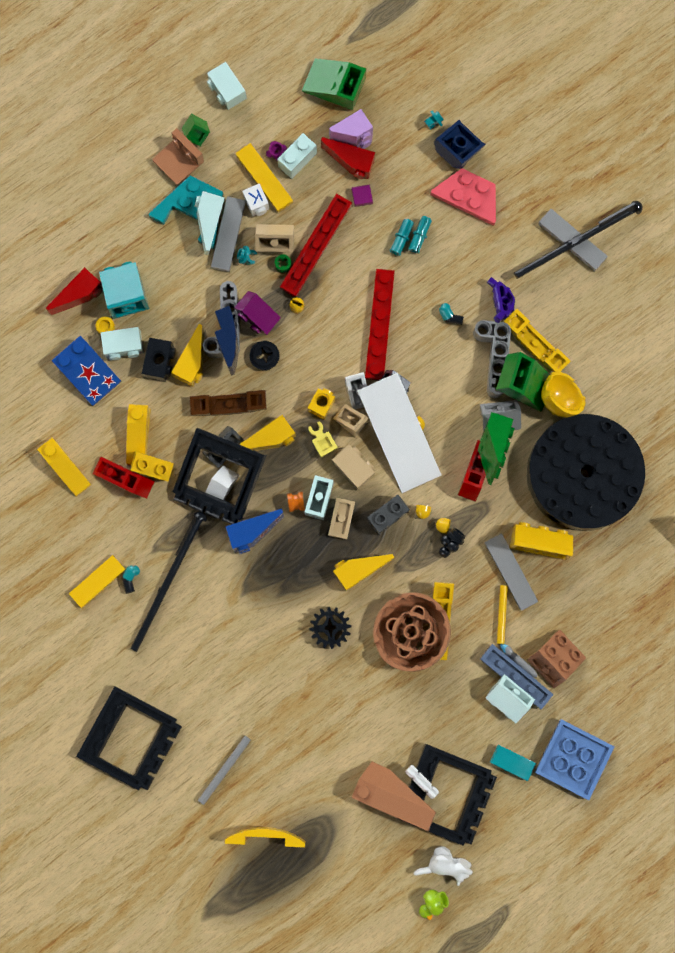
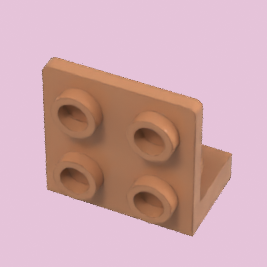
M176 128L171 132L173 141L152 160L178 186L204 163L203 154Z
M558 630L527 660L553 688H556L570 677L586 657L561 630Z

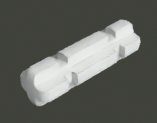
M411 765L407 768L406 774L413 778V781L424 792L426 791V794L431 799L438 795L439 791L434 786H431L432 784L420 772L418 773L415 766Z

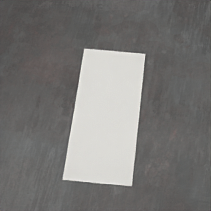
M398 372L357 390L401 492L404 493L441 476Z

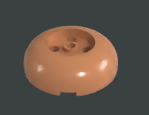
M404 593L388 601L378 613L373 629L374 643L380 656L392 667L408 672L425 670L436 664L445 654L451 638L450 621L443 607L431 597L421 593ZM411 617L413 623L407 625L406 620ZM429 623L430 628L424 631L423 626ZM401 636L406 637V642L403 644L399 641ZM419 642H422L423 644L421 650L417 649V644Z

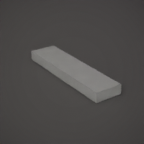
M227 197L211 269L230 272L245 208V200Z
M552 209L538 223L562 245L566 241L573 240L581 235L580 232ZM588 239L569 249L594 272L608 257Z
M502 533L484 542L520 611L537 603L538 600Z

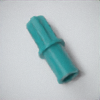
M427 216L421 217L417 230L413 232L414 236L408 248L411 252L419 254L424 239H427L426 234L432 222L431 218Z
M404 219L398 233L395 234L396 238L390 249V252L394 255L401 256L405 243L409 241L408 236L414 225V222L410 219Z

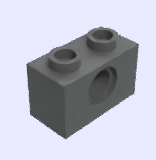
M396 495L368 516L367 521L379 535L409 513L410 509L401 497Z

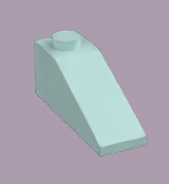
M203 191L201 197L197 196L194 207L198 208L197 218L204 254L208 255L224 197Z

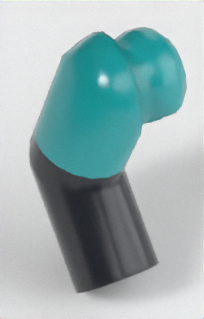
M443 303L440 306L439 313L446 323L463 324L464 316L454 315L448 303Z
M136 565L128 566L122 576L126 594L135 592L132 580L140 573V569Z

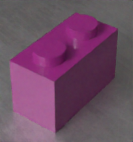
M248 291L234 307L238 312L237 316L244 322L248 321L251 324L250 328L257 334L268 335L281 319L254 292Z

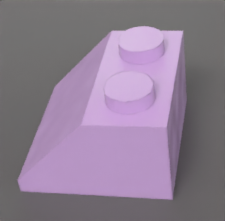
M361 109L329 128V139L363 149L370 146L372 142L373 126Z

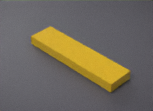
M251 143L235 153L256 184L260 183L265 196L278 213L293 203V199Z

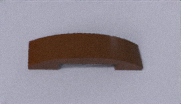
M266 390L218 396H190L191 416L232 415L266 410Z

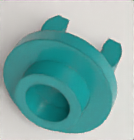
M433 110L430 111L433 116L424 121L430 129L434 128L437 124L443 126L442 121L444 119L438 111L435 113Z
M243 246L237 253V259H239L240 264H255V261L251 260L249 255L254 256L257 252L250 250L248 246Z

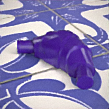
M491 277L487 283L493 287V301L497 313L494 321L499 323L514 311L515 297L509 287Z

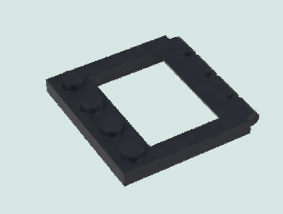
M196 428L172 491L175 493L174 501L183 505H187L189 502L190 508L202 513L206 509L205 514L219 520L223 515V522L231 525L235 524L238 520L243 519L267 455L203 429ZM200 450L249 469L235 505L188 485Z
M114 686L76 757L137 790H140L141 787L148 790L155 778L148 774L149 771L157 774L164 759L158 757V754L167 756L174 743L167 738L171 736L176 739L182 726L176 723L177 719ZM127 705L162 722L134 775L99 757Z
M425 743L416 769L430 783L440 760L476 775L456 830L454 831L432 822L428 832L464 846L465 842L472 845L477 831L470 829L471 825L479 827L484 812L477 809L478 807L486 808L491 794L486 792L485 788L493 790L497 777L491 775L492 770ZM412 778L409 788L422 800H425L426 791L424 792Z

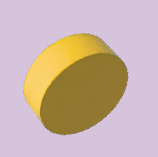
M104 316L96 321L95 327L100 335L101 332L115 330V324L109 317Z

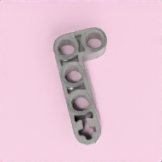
M226 281L220 286V308L222 309L227 306L234 308L238 304L237 288L233 282ZM228 289H231V292H230V297H231V299H228V297H227V291H228ZM234 310V311L232 312V315H233V319H234V323H235L236 331H237V336H238V354H239V352H240L239 317L237 316V315H238V312H237L236 310ZM209 337L203 342L205 354L210 358H224L217 338ZM210 344L217 345L214 351H209L207 348Z
M482 320L476 324L473 336L477 341L491 343L487 393L492 398H499L503 393L500 391L496 392L493 386L496 380H499L501 373H496L493 367L500 366L503 368L506 356L509 354L511 328L504 322L497 323L495 321ZM478 328H485L487 334H480ZM497 330H504L506 336H499ZM502 348L504 350V354L498 355L495 352V349Z

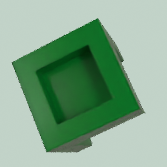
M192 113L182 127L184 136L190 142L200 147L210 133L207 121Z

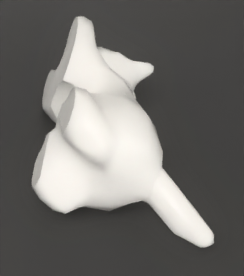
M438 847L434 849V855L430 859L429 866L414 871V875L430 873L450 875L455 878L456 884L459 886L473 871L470 869L471 863L463 858L455 859L448 848Z

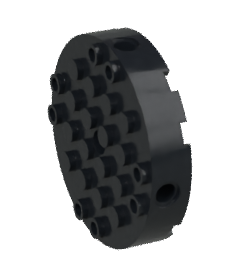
M578 414L566 417L551 425L536 441L527 462V484L535 504L551 521L571 530L593 531L617 522L636 505L645 483L644 458L636 440L620 424L606 417L594 414ZM581 469H587L589 477H584L581 474Z

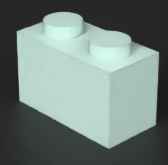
M226 62L207 73L209 88L212 91H216L218 101L222 106L225 105L228 110L247 99L245 89Z
M302 133L277 159L278 167L292 179L317 154V145Z
M139 327L101 332L103 354L106 359L119 360L122 356L134 358L144 353Z
M315 475L305 509L306 516L324 520L334 480Z
M505 674L486 696L491 705L497 707L508 719L515 723L529 711L535 701L533 697Z

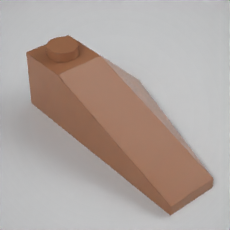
M373 761L359 778L351 797L426 831H429L436 814L393 771Z

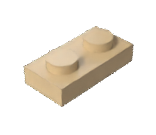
M336 498L328 536L347 540L355 501Z

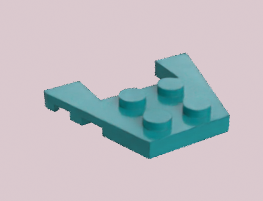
M190 175L149 213V218L164 225L172 209H176L198 220V208L194 207L197 196L201 197L202 192L205 191L223 197V191ZM218 223L211 244V249H214L215 247V238L217 234ZM200 234V236H199V238H198V242L202 244V239H201V234Z

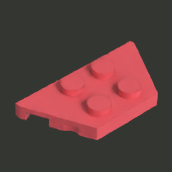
M462 168L431 190V196L493 226L495 225L496 186L494 183Z

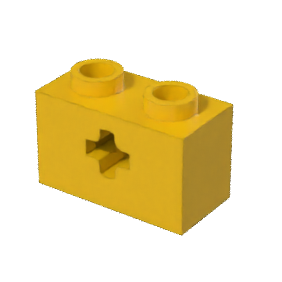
M135 451L130 470L168 482L174 463Z

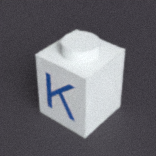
M260 183L242 191L252 217L255 215L261 216L269 210V203Z

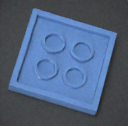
M560 719L535 773L590 800L614 746Z

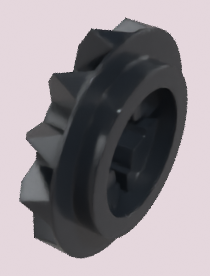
M270 341L257 342L252 346L249 354L252 365L261 371L276 367L280 357L277 346ZM262 349L266 354H271L267 357V363L263 358H259L262 356Z

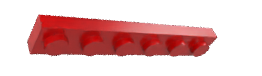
M336 193L282 282L281 290L293 297L298 296L351 208V201Z
M376 269L365 372L366 380L380 381L385 373L395 270Z

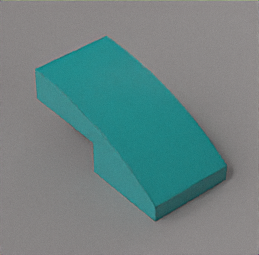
M497 745L490 760V763L526 781L529 780L536 765L535 762L500 745Z

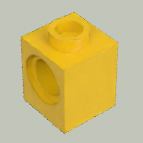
M318 388L308 406V412L325 420L335 401L333 392L325 388L323 390ZM325 399L328 403L326 406L321 407L317 404V401Z

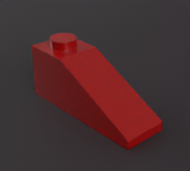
M325 137L321 138V148L350 174L358 179H369L375 160V152Z
M84 267L50 302L46 310L51 315L97 298L103 291L101 281Z
M480 440L476 442L458 492V496L474 502L478 498L486 476L478 451Z
M100 457L93 472L94 475L146 499L155 482L103 457Z

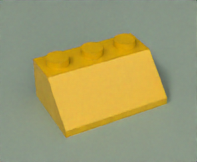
M519 522V525L515 524L513 526L510 549L567 560L573 556V535H569L568 531L565 530L553 532L549 531V527L538 526V528L530 527L529 523Z

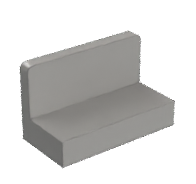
M518 400L480 404L483 432L491 412L514 419L511 427L515 428L514 430L521 429V409Z

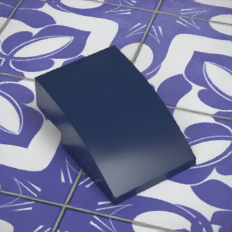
M230 306L215 311L221 328L215 331V335L232 376L235 375L238 362V336Z

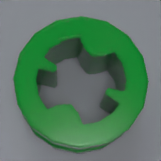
M281 254L276 257L274 263L276 270L280 273L288 272L291 269V259L289 256ZM286 260L287 266L279 267V261L284 262Z

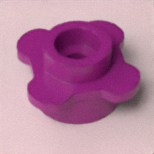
M272 141L269 150L266 151V156L268 158L272 157L278 162L277 159L287 150V146L282 145L280 142Z

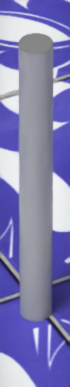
M246 735L198 799L201 804L204 805L250 743L251 739Z

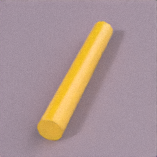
M500 585L497 644H505L508 586Z

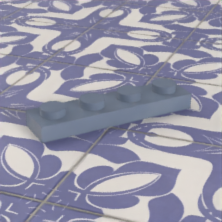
M491 644L480 658L483 663L500 677L505 674L535 699L533 704L540 710L554 695L495 645Z

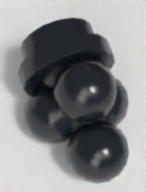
M457 528L449 530L447 535H443L440 539L443 545L439 549L440 556L446 558L451 552L458 551L459 544L462 545L465 542L466 536Z

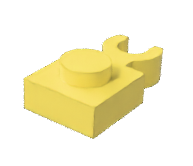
M317 422L319 426L318 431H313L311 426L308 428L310 434L316 437L312 440V443L322 458L337 450L338 447L329 431L323 433L322 423Z

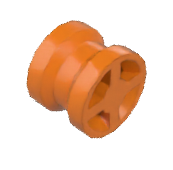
M298 492L295 495L287 493L289 512H294L295 510L305 511L303 492Z

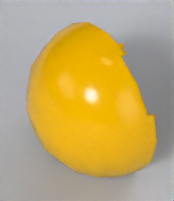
M552 372L548 376L542 387L541 399L544 406L553 415L571 417L578 415L584 410L586 398L575 384V380L563 372Z

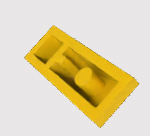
M198 324L171 372L173 377L194 387L195 383L198 384L203 376L201 372L203 365L204 329L201 324Z
M129 404L126 441L127 465L132 464L135 451L147 455L151 409L148 405Z
M281 415L240 445L255 451L279 448L283 445L286 447L294 442L296 434L283 415Z
M54 438L49 439L37 449L76 497L91 486L90 482Z
M389 554L351 559L347 562L342 560L334 566L336 569L333 570V573L345 591H347L392 561L394 556Z

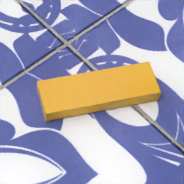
M112 555L74 588L69 595L83 608L126 569Z

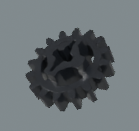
M328 607L327 612L320 609L321 614H314L316 620L310 621L314 627L309 628V631L315 633L311 637L312 639H318L317 645L322 642L323 648L330 645V648L333 649L334 644L341 647L340 641L347 642L345 635H351L347 629L352 626L346 623L349 621V617H343L344 611L340 614L337 613V607L334 611H331V608ZM333 615L337 616L342 621V623L335 622L333 620ZM326 616L324 624L318 625L320 619ZM329 619H331L332 625L336 626V629L333 630L332 637H330L329 631L325 630V627L328 626ZM338 631H343L341 637L335 640V634ZM323 632L326 634L328 641L322 639L318 633Z

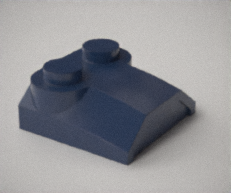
M460 120L455 122L434 141L436 152L456 169L465 167L466 163L486 145Z

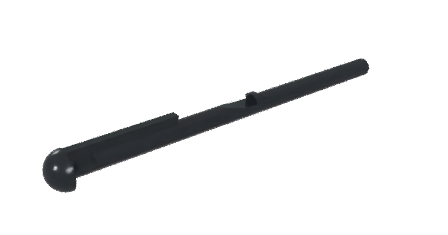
M632 201L628 206L599 221V225L573 240L566 241L562 246L514 272L517 279L631 214H640L643 210L641 202Z
M198 511L193 514L194 518L175 554L176 558L162 586L159 587L157 596L130 649L138 651L202 521H207L205 513Z

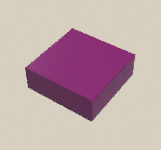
M370 184L352 187L354 207L373 204Z

